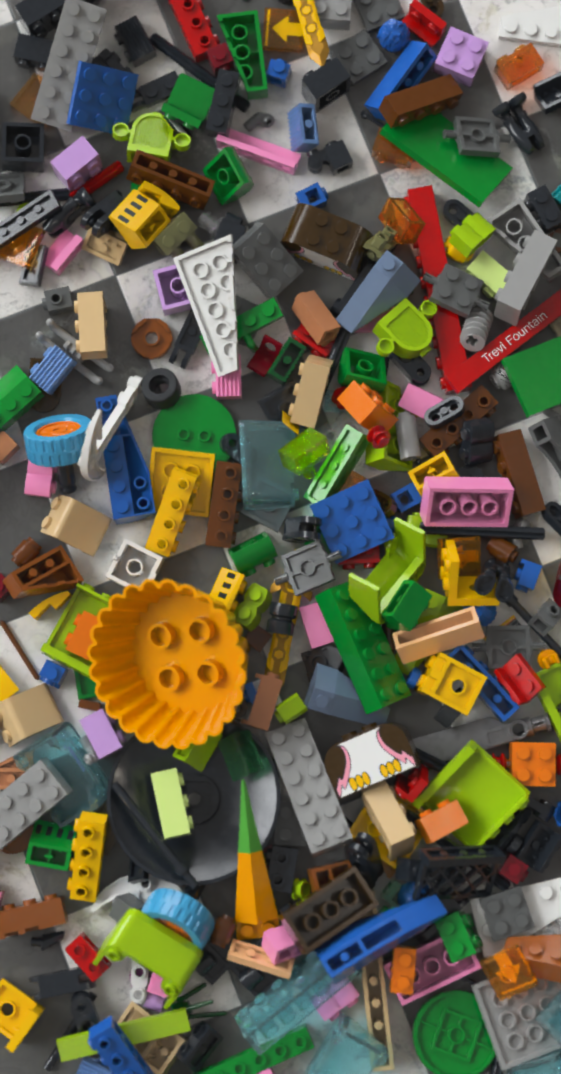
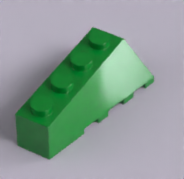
M258 10L216 15L247 91V99L268 98Z

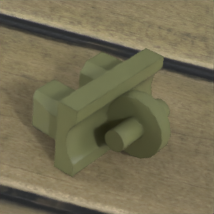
M387 225L382 231L377 232L367 240L363 247L368 249V258L372 261H378L386 250L390 251L397 243L393 240L397 232Z

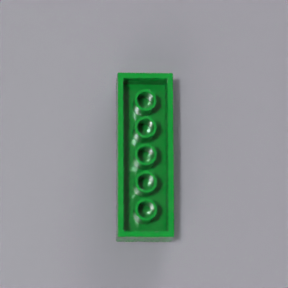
M348 581L316 595L315 598L367 715L411 696V692L381 625L372 621L350 597Z

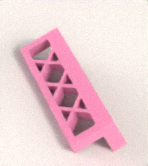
M230 129L229 137L218 134L216 138L217 148L223 150L225 147H234L237 154L241 157L291 175L295 174L301 158V154L297 152H292L291 150Z

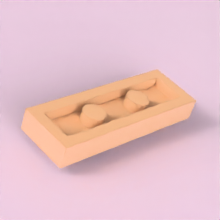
M234 938L226 959L286 979H290L295 958L274 965L262 947Z

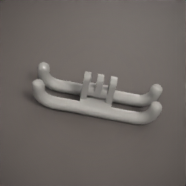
M47 319L46 325L66 341L63 345V351L78 362L74 369L94 384L102 385L103 378L97 376L82 364L84 360H82L81 354L76 351L77 339L61 328L53 319ZM39 331L36 333V338L45 347L49 348L51 346L53 348L56 345L43 332ZM90 359L106 372H112L114 366L104 359Z

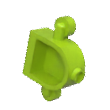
M159 112L140 115L134 121L132 129H129L125 123H116L112 128V135L115 140L129 141L127 146V162L132 163L137 149L169 162L172 149L181 152L187 151L191 146V138L186 133H179L173 137L174 130L162 117L164 115Z
M407 298L403 299L378 321L372 330L380 339L376 345L377 353L380 356L387 357L393 352L405 359H413L420 355L425 357L432 349L429 343L433 336L432 326L427 319L435 315L437 305L425 300L418 310Z

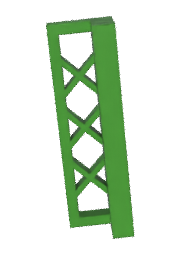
M346 424L303 497L312 503H317L341 492L370 443L367 441V435Z

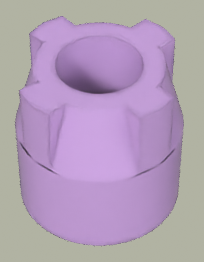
M148 992L144 1007L161 1012L165 997Z

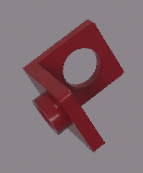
M265 334L259 349L247 364V368L265 377L280 353L283 344ZM266 343L273 344L276 350H270Z

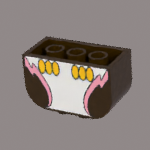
M298 203L280 243L291 256L355 281L367 259L368 249H365L363 246L373 234L366 228L312 205Z
M376 722L362 727L363 732L359 734L355 730L341 736L343 740L334 744L328 750L325 757V769L338 800L422 764L413 739L403 725L396 722H385L377 725Z

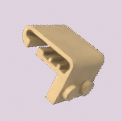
M59 494L52 501V509L49 515L42 521L40 532L94 557L112 519L71 497Z
M47 683L40 684L0 702L1 735L9 748L26 738L45 731L49 727H54L64 722Z

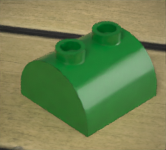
M225 147L202 170L207 178L215 181L213 191L221 205L229 204L241 198L254 186L251 176H249L234 147Z
M345 347L338 367V383L342 387H348L354 380L360 385L365 383L372 389V392L375 390L379 394L382 393L387 385L385 357Z
M265 531L227 550L238 573L244 574L245 577L256 573L255 568L262 564L264 568L273 565L276 562L274 558L278 557L274 545Z

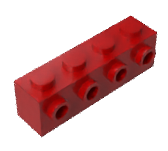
M168 0L196 63L206 60V50L219 45L220 41L217 34L213 35L211 32L212 24L209 17L204 16L202 12L204 10L202 1Z

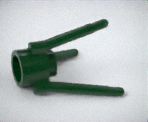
M206 983L176 998L177 1002L171 1004L172 1010L186 1007L189 1020L227 1015L226 1011L191 1014L193 1013L192 1010L213 1003L212 999L193 1005L190 1004L189 1000L185 1001L207 986Z

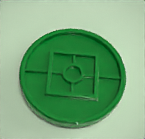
M200 394L180 396V399L174 406L159 412L152 431L153 446L216 454L215 473L217 461L228 462L230 459L220 449V439L228 433L236 434V428L229 411L217 400ZM233 440L229 441L230 447L235 445Z
M462 990L443 991L428 999L418 1011L412 1030L413 1045L422 1064L432 1073L480 1074L493 1061L496 1054L474 994Z

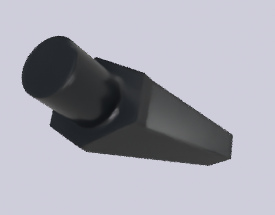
M65 931L43 934L42 938H31V946L41 947V950L44 951L63 940Z

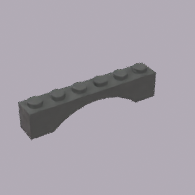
M558 416L541 420L528 427V430L536 447L548 458L561 478V423Z

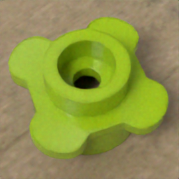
M295 878L293 880V900L298 898L302 900L310 894V883L305 878L301 880Z

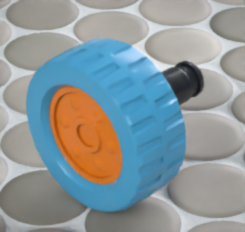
M60 414L45 417L28 425L23 433L29 461L38 466L56 467L59 484L61 485L60 490L64 494L74 493L77 490L73 464L79 461L86 437L85 431L91 422V419L84 415Z
M186 885L183 892L168 888L156 889L150 894L141 910L192 942L201 950H203L215 926L212 914L198 902L205 885L197 886L193 890L190 886Z

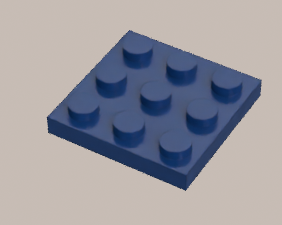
M79 61L66 124L112 133V128L116 123L128 125L139 74Z
M369 479L310 505L314 516L323 519L322 526L319 527L330 552L333 553L340 550L343 558L336 560V564L395 538Z

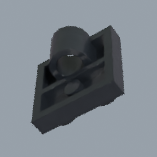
M231 940L224 949L207 942L202 950L203 956L195 971L211 985L235 963L226 960L232 943Z
M260 938L254 945L262 947L263 938ZM234 963L230 967L244 987L257 1000L283 979V977L238 963Z

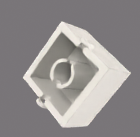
M124 539L118 553L113 555V562L105 577L123 587L130 584L140 586L146 579L155 580L165 560L163 557Z

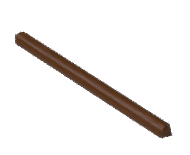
M1 620L0 625L35 680H39L40 676L6 622Z

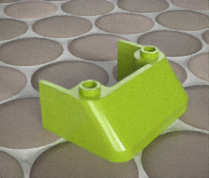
M397 517L394 519L395 538L385 542V556L369 576L364 580L352 573L348 575L350 597L372 621L380 625L384 623L382 613L404 580H414L417 582L426 566L425 531Z
M129 909L107 935L92 964L96 966L104 955L112 961H122L126 956L163 978L161 989L168 995L163 1008L167 1010L183 991L198 966L203 952L198 946L142 911Z

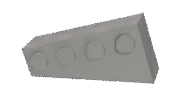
M521 198L487 219L496 228L493 234L516 254L518 252L522 254L524 250L522 245L527 235L531 236L534 230L544 233ZM556 249L543 274H540L548 283L561 275V257Z
M534 230L531 236L527 235L522 245L524 247L522 254L518 252L513 264L515 267L513 271L509 270L504 278V282H506L504 288H499L494 299L497 300L493 316L517 326L521 310H525L531 296V291L535 290L541 277L540 274H543L558 240L537 230Z

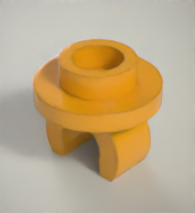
M545 649L538 655L537 661L542 669H549L550 665L560 663L558 654L552 649Z

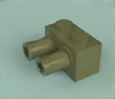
M178 212L152 241V244L163 256L171 255L172 258L184 254V251L180 248V244L184 241L193 250L205 245L195 234V230L198 227L185 212Z

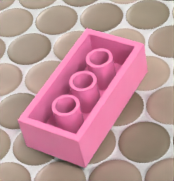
M425 476L420 517L424 526L508 527L514 488L508 478Z
M438 935L415 946L417 951L413 995L396 994L403 1006L481 969V966L475 954L452 963L441 936ZM392 958L383 962L389 979Z

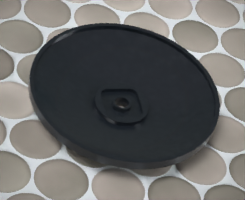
M235 720L224 723L221 732L222 737L202 772L173 757L172 755L176 750L173 744L166 749H161L153 741L150 743L139 741L135 734L117 756L107 787V811L111 828L118 843L128 857L154 877L166 882L189 886L182 876L179 877L174 871L176 868L112 789L111 786L117 781L163 839L164 835L151 773L177 768L178 773L182 772L185 785L181 786L182 794H187L188 798L192 793L200 795L201 800L199 804L192 805L189 803V807H185L187 816L191 815L194 828L190 829L191 834L165 840L181 862H185L190 868L189 872L199 883L198 886L220 882L237 874L241 781L243 779L246 783L262 851L272 837L278 821L281 802L278 774L265 746L249 729Z

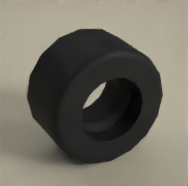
M157 368L145 375L141 383V391L150 406L163 410L174 406L181 396V385L172 371L165 368ZM161 384L169 385L165 392L160 394L154 393L157 386Z

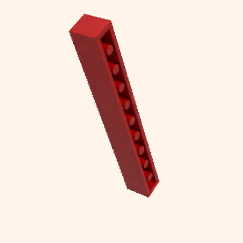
M432 185L407 189L406 197H403L405 209H409L410 216L407 217L409 229H413L414 236L411 237L413 249H417L418 256L415 257L417 269H421L422 276L419 277L421 280L420 286L421 289H425L426 293L423 301L429 300L433 287L432 284L422 280L425 272L437 277L442 272L445 264H448ZM437 305V312L432 318L427 320L430 322L434 333L431 342L433 349H437L438 357H435L437 370L441 369L442 377H439L441 390L445 389L446 395L456 392L444 377L465 362L467 357L465 348L460 343L461 327L458 314ZM472 384L461 392L470 391Z

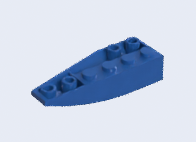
M116 395L95 398L97 409L102 410V427L118 404ZM124 417L103 452L113 520L116 525L137 522L156 514L150 472L128 421Z
M435 894L354 921L315 948L314 951L336 985L441 919L448 912Z

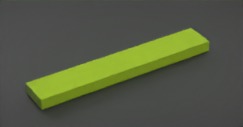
M186 1007L118 1024L133 1045L191 1031ZM89 1031L57 1038L56 1042L61 1062L98 1053L97 1050L93 1051L89 1046Z

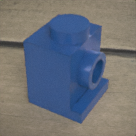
M271 59L266 72L267 83L286 89L292 71L291 65L282 59Z
M318 182L295 193L297 203L312 205L319 209L327 205V199L329 198L325 188H321ZM315 198L317 201L310 203L309 199Z
M413 482L390 495L396 501V511L398 510L400 514L420 504L422 500ZM402 496H406L408 498V502L406 504H403L400 501V498Z
M521 559L518 565H521L522 568H517L514 580H517L515 589L527 593L534 590L542 566Z
M46 660L39 673L41 675L40 680L59 689L69 670L50 660Z

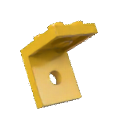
M446 540L445 548L441 549V559L444 561V566L440 567V579H443L442 586L443 590H445V596L448 598L447 605L499 606L500 601L495 596L496 582L489 594L479 595L474 588V582L478 576H459L460 561L455 541Z
M442 652L428 656L424 663L426 669L416 683L414 691L421 695H429L468 716L487 677ZM455 680H460L463 683L461 692L457 693L452 689V683Z
M2 978L0 981V1032L10 1039L5 1048L13 1053L45 1010V1007L32 1000L30 996L11 982ZM4 1003H10L13 1006L14 1011L11 1015L3 1013L2 1006Z

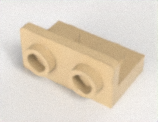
M92 228L87 231L81 249L119 266L129 245L119 231L109 230L102 237L96 238L92 235Z

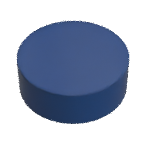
M413 667L406 679L407 686L410 689L414 688L422 673V670L417 667Z

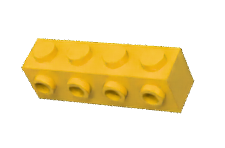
M177 467L173 468L145 549L169 557L171 552H176L179 544L176 538L178 532L183 533L186 521H183L185 513L189 514L192 508L193 501H190L192 493L196 494L200 482L197 479L199 475Z
M82 811L80 818L75 819L74 831L77 832V838H73L71 851H75L74 858L71 857L69 870L73 871L72 877H69L67 890H71L70 899L96 902L99 893L108 815Z

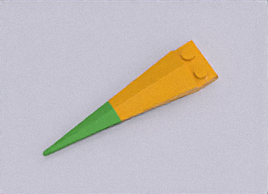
M244 779L241 781L235 905L237 940L263 938L265 931L279 926L278 911Z

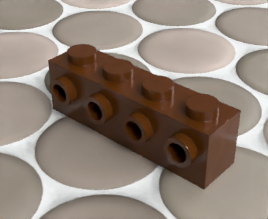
M448 74L386 95L378 109L391 128L399 125L402 127L411 121H419L425 116L436 115L448 108H455L459 104L463 91L452 75Z
M138 149L126 177L127 180L137 185H141L145 180L165 191L174 200L182 201L201 210H204L215 183L212 179Z
M482 384L463 400L465 412L462 416L439 429L428 430L419 438L420 446L431 458L443 451L448 455L450 453L448 449L453 444L458 446L463 441L460 431L464 421L484 418L485 416L490 418L497 411L495 407L498 401Z
M521 429L498 434L492 442L493 453L498 462V472L502 475V478H508L514 488L511 512L514 514L515 519L546 510Z
M224 461L216 462L205 545L230 549L231 544L235 545L237 532H233L234 523L238 524L240 511H236V505L241 503L243 491L239 490V483L244 482L245 469H242V464Z

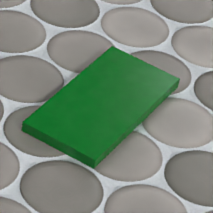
M440 113L425 116L419 121H411L402 127L399 125L391 128L387 123L381 129L380 135L479 208L513 169V167L499 157L459 155L456 140L443 138L444 129L454 130L453 123Z
M561 336L501 360L527 418L561 405Z

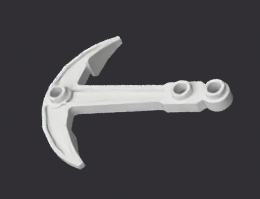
M137 375L129 377L125 392L121 391L117 398L118 404L103 427L102 410L97 409L85 431L86 437L78 461V466H80V472L84 479L95 482L106 473V468L100 467L98 461L123 418L135 402L137 395L141 392L142 377Z
M149 874V886L147 888L142 887L141 882L136 884L129 883L128 876H125L104 888L98 895L96 902L93 903L91 911L94 913L106 903L113 901L116 896L127 893L135 894L136 898L145 903L150 894L156 889L168 888L183 892V890L177 884L158 879ZM132 959L130 983L133 988L130 990L129 995L134 1003H142L148 995L145 986L148 984L149 969ZM137 968L143 969L144 974L142 976L136 975ZM137 990L142 992L140 999L134 996V992Z

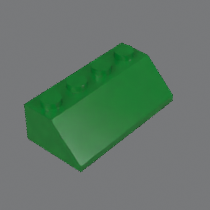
M17 365L0 379V432L10 428L45 396Z

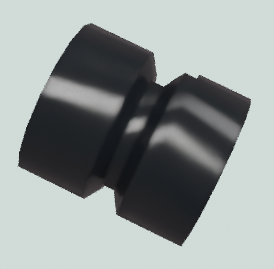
M271 602L269 614L272 618L267 621L266 631L293 636L295 624L292 620L297 616L298 606Z

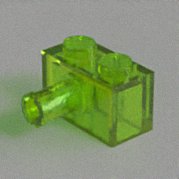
M311 427L278 450L283 467L298 476L303 474L306 479L314 478L313 475H317L314 465L331 453L327 437Z

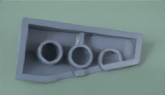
M386 250L338 315L336 321L352 334L383 312L391 309L395 304L408 298L421 280L404 262Z
M319 663L316 664L304 700L307 708L367 725L373 722L380 725L387 721L390 712L388 706L366 715L351 679L338 669Z

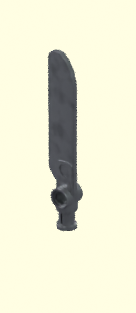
M547 712L531 719L525 717L506 724L492 717H487L415 738L413 742L417 748L445 762L452 760L471 739L484 750L532 737L540 731H551L552 727ZM515 724L522 725L524 728L523 735L516 736L513 734L512 727Z

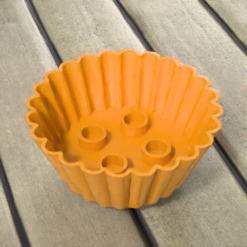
M146 579L140 586L130 584L124 588L123 594L112 595L108 602L109 608H102L98 612L97 620L99 624L94 625L90 630L93 644L87 650L88 658L93 663L89 668V675L93 682L97 683L95 687L97 698L102 702H106L105 709L107 714L113 719H119V725L123 731L127 733L135 732L139 741L143 743L153 741L161 749H166L173 744L177 749L183 750L191 742L195 745H203L209 735H219L222 732L224 723L233 720L236 706L243 699L249 656L246 652L248 642L242 636L243 627L239 623H235V614L227 611L225 604L214 599L211 595L191 585H182L170 579H164L161 582Z

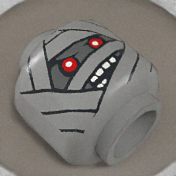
M501 362L490 369L491 375H489V379L497 389L507 390L512 387Z

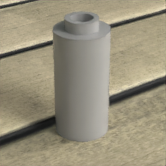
M410 412L399 413L397 417L399 420L395 423L400 459L401 461L419 459L422 456L415 415H411Z

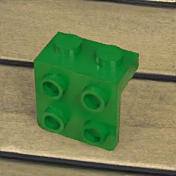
M182 73L179 75L167 103L164 102L161 110L165 112V117L176 121V118L184 121L183 126L193 131L195 127L201 129L211 107L214 88Z
M457 911L434 922L452 963L482 952L483 942L479 934L475 935L472 929L474 922L470 914H466L465 911Z

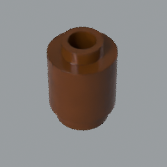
M29 536L27 540L24 539L13 550L11 555L14 557L11 560L20 568L33 561L40 554L39 551L42 547Z
M491 538L486 547L490 555L503 563H514L519 555L517 551L518 546L505 538Z
M225 914L222 915V918L217 916L208 942L223 949L226 944L229 945L237 927L234 924L235 919Z

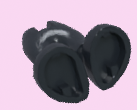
M521 92L508 102L505 101L492 110V113L495 117L504 121V127L507 128L518 148L526 156H529L534 152L533 146L535 149L540 150L545 147L539 129L530 119L526 110H523V104L527 96L524 92Z
M84 186L73 197L71 196L67 199L68 201L62 206L61 210L47 218L42 224V228L50 237L55 239L60 236L79 216L85 214L84 211L91 209L97 204Z
M489 558L483 565V573L474 582L475 591L479 595L489 594L497 579L496 599L500 602H508L514 594V586L510 580V565L502 563L501 566L495 564L496 558Z

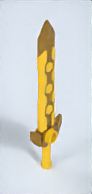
M293 0L303 30V37L309 57L320 66H324L330 51L314 3L315 0Z
M288 581L279 586H276L275 582L271 584V594L280 591V589L282 590L278 603L298 606L299 610L301 595L295 596L292 585ZM309 591L302 595L311 601L313 593ZM296 616L295 619L292 620V622H293L295 625H296V621H297V616ZM273 633L264 675H267V672L279 675V679L283 680V686L293 636Z

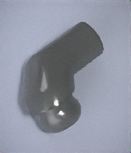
M257 112L243 126L248 132H251L256 126L271 127L275 120L271 114Z

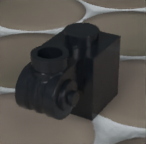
M333 140L327 143L323 150L313 149L307 153V167L312 174H319L324 164L329 166L333 176L353 166V160L343 140Z

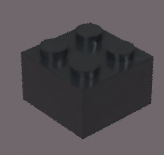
M337 57L332 60L327 59L324 66H320L315 71L311 70L303 76L302 95L308 104L315 105L317 113L349 92L351 76Z
M2 122V171L44 173V123Z

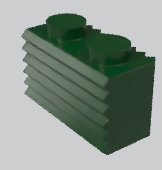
M289 337L266 376L281 385H285L306 351V346Z

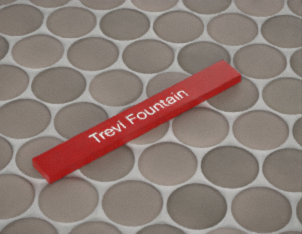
M561 289L520 319L517 326L512 325L482 350L447 374L444 379L456 394H459L500 363L503 358L509 356L561 316Z

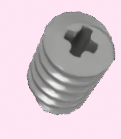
M480 307L471 309L460 334V343L465 349L477 352L484 348L493 321V314L489 309L487 311Z

